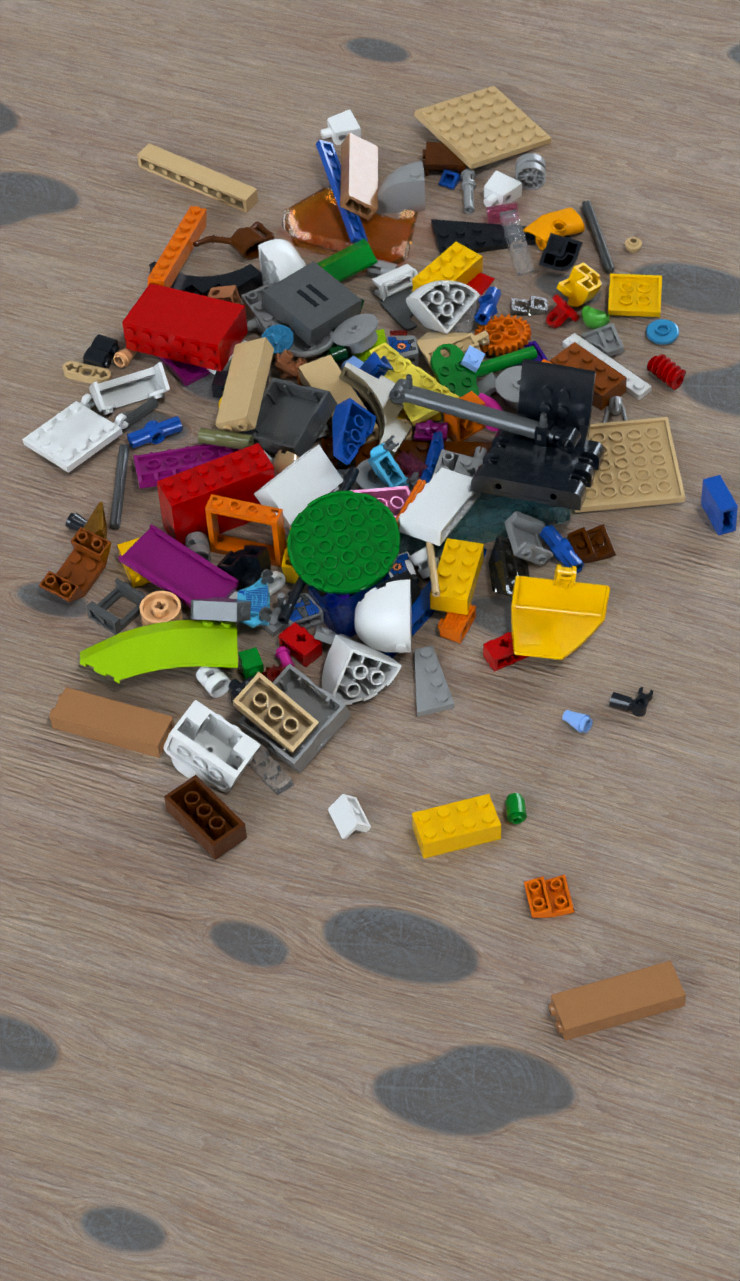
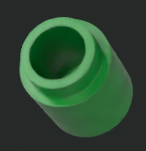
M519 793L509 794L505 800L507 820L513 824H520L527 818L525 800Z

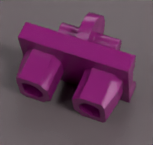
M427 420V423H416L414 440L432 441L433 434L442 431L443 441H447L449 425L448 423H433L432 420Z

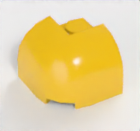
M583 262L574 266L569 278L559 282L556 289L569 298L568 305L578 307L592 300L599 292L602 284L599 279L600 275Z

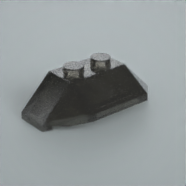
M498 535L488 562L492 591L512 598L515 577H529L528 564L525 559L514 556L508 538Z

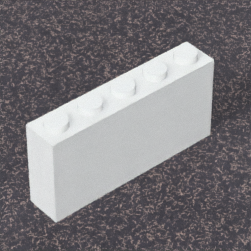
M317 445L305 452L256 491L254 495L261 505L283 509L284 528L290 529L298 513H301L316 498L336 492L339 489L338 485L343 482V479L320 445Z
M442 467L433 475L432 480L425 484L424 489L416 495L415 500L409 503L406 511L400 514L398 518V523L400 524L399 531L440 546L478 500L481 492L470 490L472 477Z

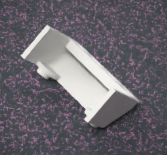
M159 362L152 368L99 384H97V381L93 382L89 386V390L99 413L103 412V415L113 413L115 408L151 397L155 399L162 398L164 393L170 390L162 362Z

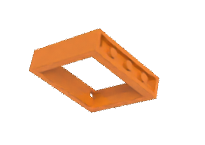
M211 494L205 507L211 552L226 555L230 551L236 552L244 549L245 545L264 546L268 549L271 565L281 567L286 548L283 509ZM217 514L271 525L274 546L220 535Z

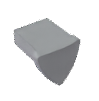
M492 372L477 382L479 394L483 393L490 396L496 392L495 382L497 376Z

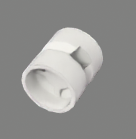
M425 546L409 556L414 566L419 567L417 571L422 579L430 576ZM435 557L436 567L438 569L440 560L438 557Z
M201 666L197 671L196 678L213 698L221 697L229 691L231 680L220 667Z

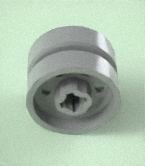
M527 153L517 159L515 164V180L522 182V189L536 190L542 187L546 181V162L544 158L538 154Z

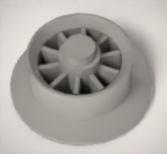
M360 314L345 320L334 330L332 335L333 342L339 346H345L350 354H358L368 350L378 339L375 331L378 326V319L373 314Z
M513 366L505 369L498 375L495 382L497 393L509 407L518 409L522 366Z

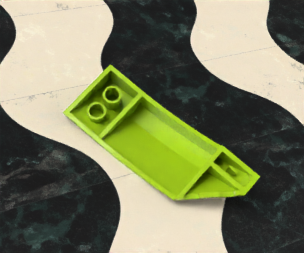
M199 619L176 620L138 627L116 634L80 651V664L85 667L88 665L94 667L95 672L105 677L108 675L114 677V681L119 684L122 679L162 669L196 666L238 668L236 622Z

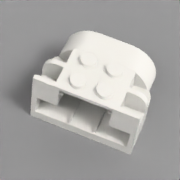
M195 700L169 733L164 744V751L171 757L173 765L181 774L189 779L197 775L208 787H216L218 790L226 793L230 791L245 771L261 744L243 733L236 725L227 722L223 716L214 713Z

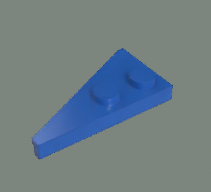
M442 431L435 432L432 437L421 475L422 480H425L426 483L432 480L441 450H444Z

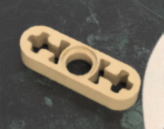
M68 361L63 365L64 376L69 379L91 384L96 381L99 384L112 380L111 372L106 368L74 361ZM84 372H91L90 375H83Z

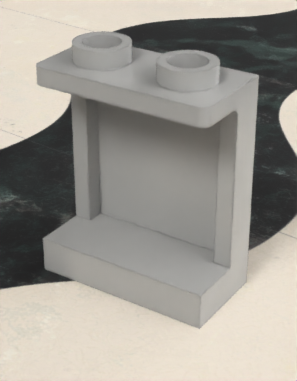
M515 511L504 522L514 556L543 566L553 556V552L544 549L540 541L539 533L545 527L543 521Z

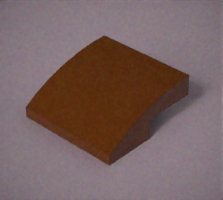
M604 524L587 531L583 527L567 534L574 552L583 563L596 562L616 556Z

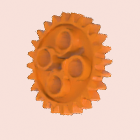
M501 314L499 318L495 315L494 319H490L487 325H478V329L475 330L474 334L475 336L486 330L489 334L488 339L490 343L486 345L479 344L481 350L483 349V353L489 352V355L495 353L496 356L499 353L505 355L507 352L517 351L518 348L524 349V345H528V341L531 340L532 336L530 324H527V320L523 321L522 317L517 319V315L510 317V314L506 317Z

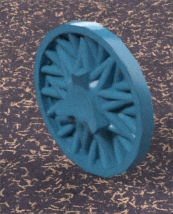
M659 319L648 325L646 335L653 343L666 345L677 340L679 328L670 320Z
M273 325L262 334V338L266 337L274 347L273 354L275 355L276 353L281 354L285 349L289 350L294 342L292 331L285 325Z

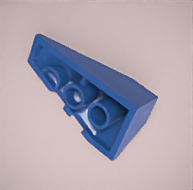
M351 398L336 405L332 418L333 456L346 465L350 464L358 453L360 446L371 435L376 421V416Z

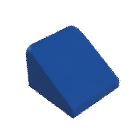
M444 169L438 185L454 190L461 181V176L458 173Z

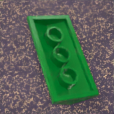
M364 238L317 264L341 282L378 261L367 240Z

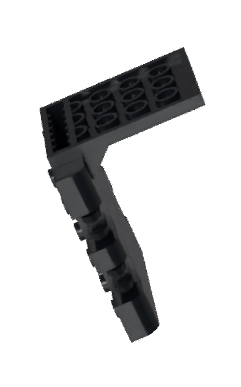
M523 359L517 415L540 421L541 413L544 412L547 414V420L554 421V426L563 430L566 427H574L580 432L581 438L572 452H564L559 449L557 444L548 443L547 446L535 444L532 438L498 429L492 441V447L487 450L483 458V464L478 467L471 480L470 490L493 494L497 497H509L546 504L551 507H562L580 511L586 498V487L591 488L594 481V470H599L605 451L601 443L589 440L596 371Z

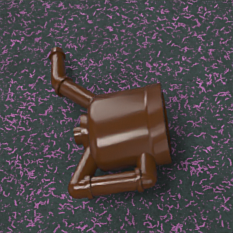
M257 221L250 227L237 229L231 238L215 235L207 236L194 241L193 245L194 247H199L211 242L229 244L244 259L252 260L259 257L258 245L273 240L274 234Z

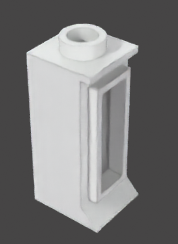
M406 264L373 278L372 282L379 287L378 290L374 291V294L384 301L386 297L411 287L412 279L418 275L417 270Z

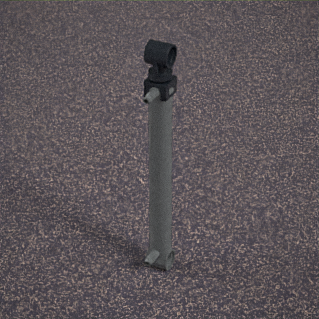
M410 374L406 375V379H399L389 392L390 399L397 404L407 402L532 438L535 444L547 446L548 443L557 444L559 449L564 452H572L581 438L580 432L574 427H566L563 430L554 426V421L547 420V414L544 412L541 413L540 421H536L414 386L412 375Z

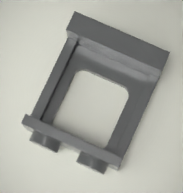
M118 578L115 580L116 588L101 602L96 604L91 601L87 605L89 618L115 635L119 634L140 615L139 606L146 597L143 592L137 591L129 583L123 582ZM121 597H125L137 605L123 619H119L107 611Z

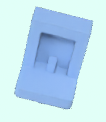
M469 346L460 364L476 373L485 353Z

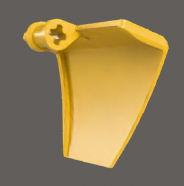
M561 564L556 565L554 579L516 576L511 602L514 654L559 660L569 656L605 621L610 587L608 585L575 582L576 566L562 567Z

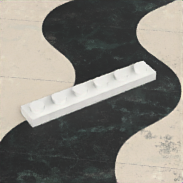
M576 333L562 342V347L565 349L576 342L627 377L626 392L636 399L640 400L651 392V385Z

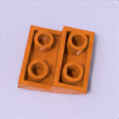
M565 874L545 880L544 876L524 882L533 918H549L575 912Z

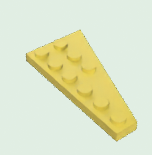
M384 342L369 350L371 354L376 352L380 359L386 356L394 369L388 370L384 375L389 380L396 383L399 379H406V375L410 374L412 375L414 386L460 398L458 395L450 392L447 387L439 384L435 378L424 370L413 365L410 360L402 357L398 351ZM407 402L403 403V410L413 426L439 413L438 411Z

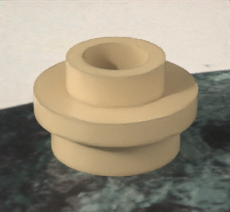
M630 237L626 239L625 247L631 253L638 252L642 247V241L637 237Z

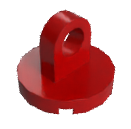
M555 294L552 297L557 306L546 317V322L550 327L558 328L569 317L575 322L580 319L578 313L561 296Z

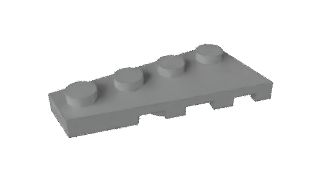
M433 645L414 649L417 717L455 708Z

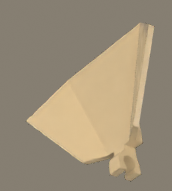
M486 330L475 336L472 332H449L448 334L427 332L418 340L417 345L431 368V355L442 344L456 345L465 353L469 346L481 351L479 344L486 345L490 343ZM441 350L443 357H449L447 350Z

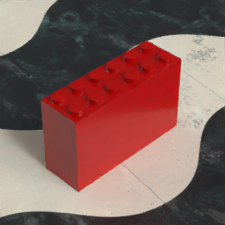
M152 283L148 285L122 321L126 349L222 372L234 352L235 345L240 344L248 333L245 305Z
M259 443L156 481L163 527L168 535L185 545L186 536L192 532H203L209 539L205 507L211 494L261 505L254 493L275 477L274 466ZM217 514L220 534L252 522Z

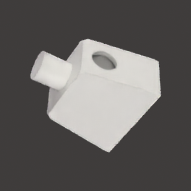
M351 110L328 118L327 128L320 130L322 139L331 137L336 145H341L349 133L361 138V128Z
M496 170L484 186L483 202L485 206L490 208L495 204L505 208L522 196V182Z

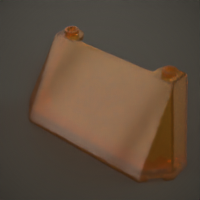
M324 187L284 210L282 226L292 238L291 241L296 247L332 256L355 244L350 241L335 196L330 188ZM405 209L400 213L399 219L376 213L370 220L359 216L368 239V244L376 259L397 265L408 259L418 211Z

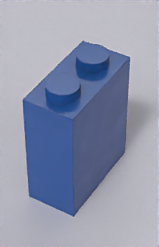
M721 475L703 479L701 505L718 536L736 531L738 505Z

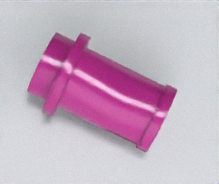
M285 646L279 647L275 654L276 658L280 660L283 670L289 664L295 667L289 655L290 650Z

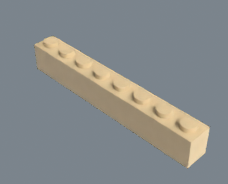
M148 143L137 154L140 168L247 213L258 202L257 188Z

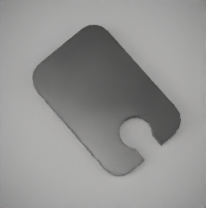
M404 289L388 296L384 301L380 300L381 307L406 331L417 328V324L410 320L415 315L406 303V298L412 293L409 289Z

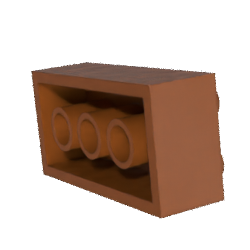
M576 342L550 360L553 364L596 371L592 405L601 411L606 406H609V399L611 397H621L626 393L627 377Z

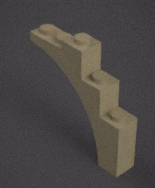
M346 362L339 378L358 391L372 408L379 425L380 438L378 445L385 443L391 436H395L392 441L396 444L399 442V445L393 450H388L394 458L412 426L398 419L404 404H397L389 397V392L396 383L382 375L377 379Z

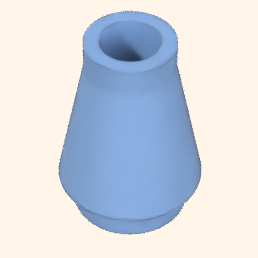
M566 710L562 717L564 721L579 733H587L592 727L593 720L587 714Z

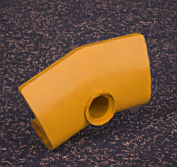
M569 207L542 215L524 228L523 232L535 235L537 246L544 250L550 233L565 237V235L571 236L584 232L585 227L579 214Z

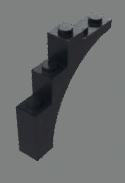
M154 261L151 264H149L150 273L157 262ZM252 264L239 270L216 276H191L179 273L170 288L208 296L210 289L213 287L236 285L241 299V295L263 285L262 273Z

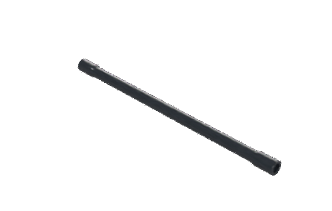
M356 467L349 468L340 491H349L354 485L360 472ZM298 577L286 604L277 618L281 624H288L294 607L306 584L300 577Z

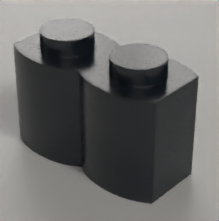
M98 334L83 356L84 364L109 368L115 353L120 350L118 340Z

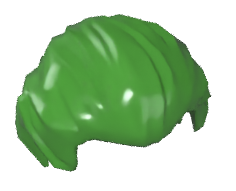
M583 306L581 315L588 328L597 329L606 326L610 322L609 313L606 315L604 311L590 306Z

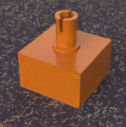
M473 391L459 398L485 406V402ZM443 413L444 423L449 425L447 436L453 441L462 442L486 428L483 424Z

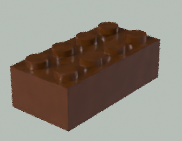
M197 775L164 796L168 813L215 860L247 838L245 823Z

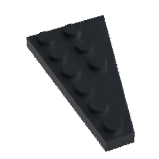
M431 219L440 255L455 242L476 253L536 244L535 235L523 232V229L527 226Z

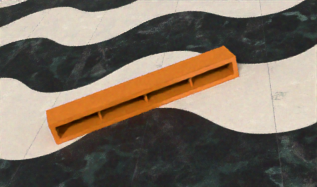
M190 206L148 276V285L152 283L169 288L172 286L194 248L193 242L198 241L206 227L207 209Z

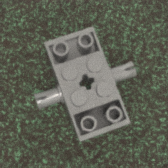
M272 283L241 295L250 319L247 321L248 332L257 329L262 336L265 330L273 325H285L288 327L261 306L263 291L273 286Z
M478 446L475 449L474 456L470 457L442 449L433 475L443 467L473 478L478 467L483 464V458L487 450L482 447L480 453L481 446ZM481 492V496L476 502L485 504L502 497Z

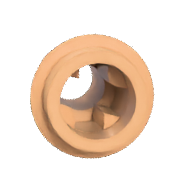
M124 348L116 352L113 358L115 365L120 368L127 367L137 351Z

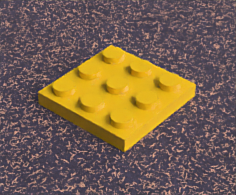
M610 274L609 315L660 317L662 276Z

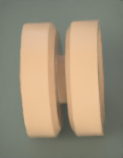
M155 591L146 595L139 606L142 626L183 620L179 598L168 591Z

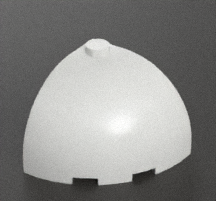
M274 239L258 245L260 270L264 286L270 283L274 285L306 266L297 250L286 240Z
M439 280L427 283L416 289L406 298V303L425 328L448 334L480 294L466 284L451 280Z
M410 579L388 582L385 587L379 589L375 587L365 594V598L361 602H358L355 609V631L361 641L367 646L383 652H411L412 607Z
M336 635L324 664L322 689L328 691L345 705L362 700L366 701L378 695V692L386 685L389 686L402 665L380 651Z

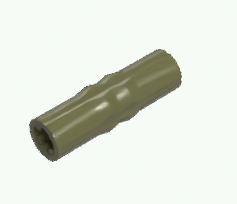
M200 428L198 432V442L202 444L243 449L254 444V437L252 435Z

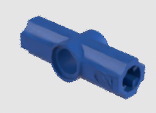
M495 286L489 287L485 295L478 299L480 306L474 318L481 326L487 325L491 317L498 312L496 305L500 299L501 291L495 288Z
M178 416L159 423L152 420L145 424L143 429L127 434V439L131 448H136L149 442L159 444L164 441L166 436L182 431L183 428Z
M553 525L545 526L539 535L546 545L549 546L557 561H561L565 567L576 566V574L582 571L585 565L574 552L569 541L565 537L563 538Z

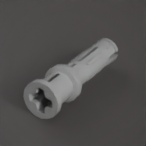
M471 169L461 172V179L463 180L461 188L464 191V212L466 214L475 212L474 190L476 183L474 179L476 173Z

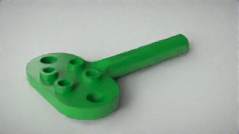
M442 344L432 353L430 364L436 381L442 386L447 387L453 394L462 397L473 391L479 396V389L476 383L477 378L488 375L491 372L495 373L520 365L523 359L535 360L537 359V351L534 346H530L483 361L475 373L460 364L465 354L459 347L453 344ZM441 350H447L449 357H443Z

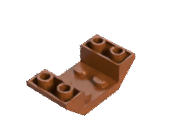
M80 527L70 541L74 550L58 572L55 574L49 571L39 584L40 588L68 602L86 596L105 569L112 544L110 541Z

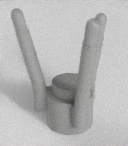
M618 396L611 397L609 399V406H606L602 423H607L610 412L613 415L622 413L624 421H628L622 398Z

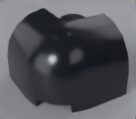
M550 233L539 266L555 271L569 270L575 265L583 242Z
M245 545L242 550L230 551L226 554L217 567L239 581L236 589L239 591L245 586L249 587L261 578V573L265 569L271 570V560L267 547Z

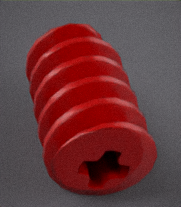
M665 354L652 357L647 364L648 371L652 372L653 375L657 376L658 379H661L662 382L666 383L673 390L678 389L683 383L686 371L681 369L679 365H676L675 362H671L670 358H666Z

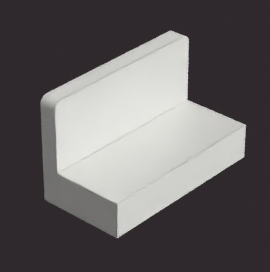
M342 794L328 808L342 839H347L355 830L367 833L371 828L356 797Z

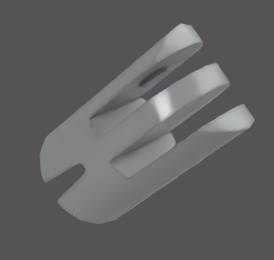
M377 259V263L366 268V275L378 277L398 268V265Z

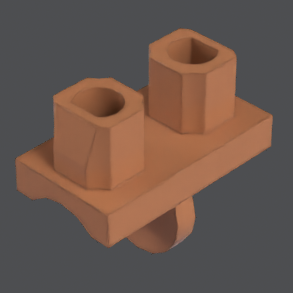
M287 349L281 354L276 353L274 356L276 358V370L280 372V378L283 380L287 376L290 378L293 376L297 377L299 375L298 367L307 363V360L299 357L296 362L292 361L293 353Z

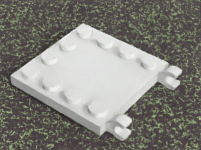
M87 393L82 397L80 403L74 402L22 440L25 446L69 473L123 434L122 429L127 428L129 423L123 421L127 416L122 413L112 423L90 410V408L94 407L95 403L89 401L93 396Z

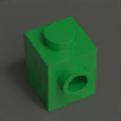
M257 647L238 652L239 665L245 680L248 677L254 678L258 672L264 675L263 662Z

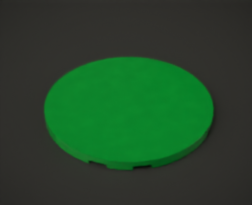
M336 491L316 498L301 513H298L288 535L287 550L292 567L306 584L316 590L329 594H352L372 587L389 573L399 554L400 531L393 513L387 506L378 501L377 498L366 493Z

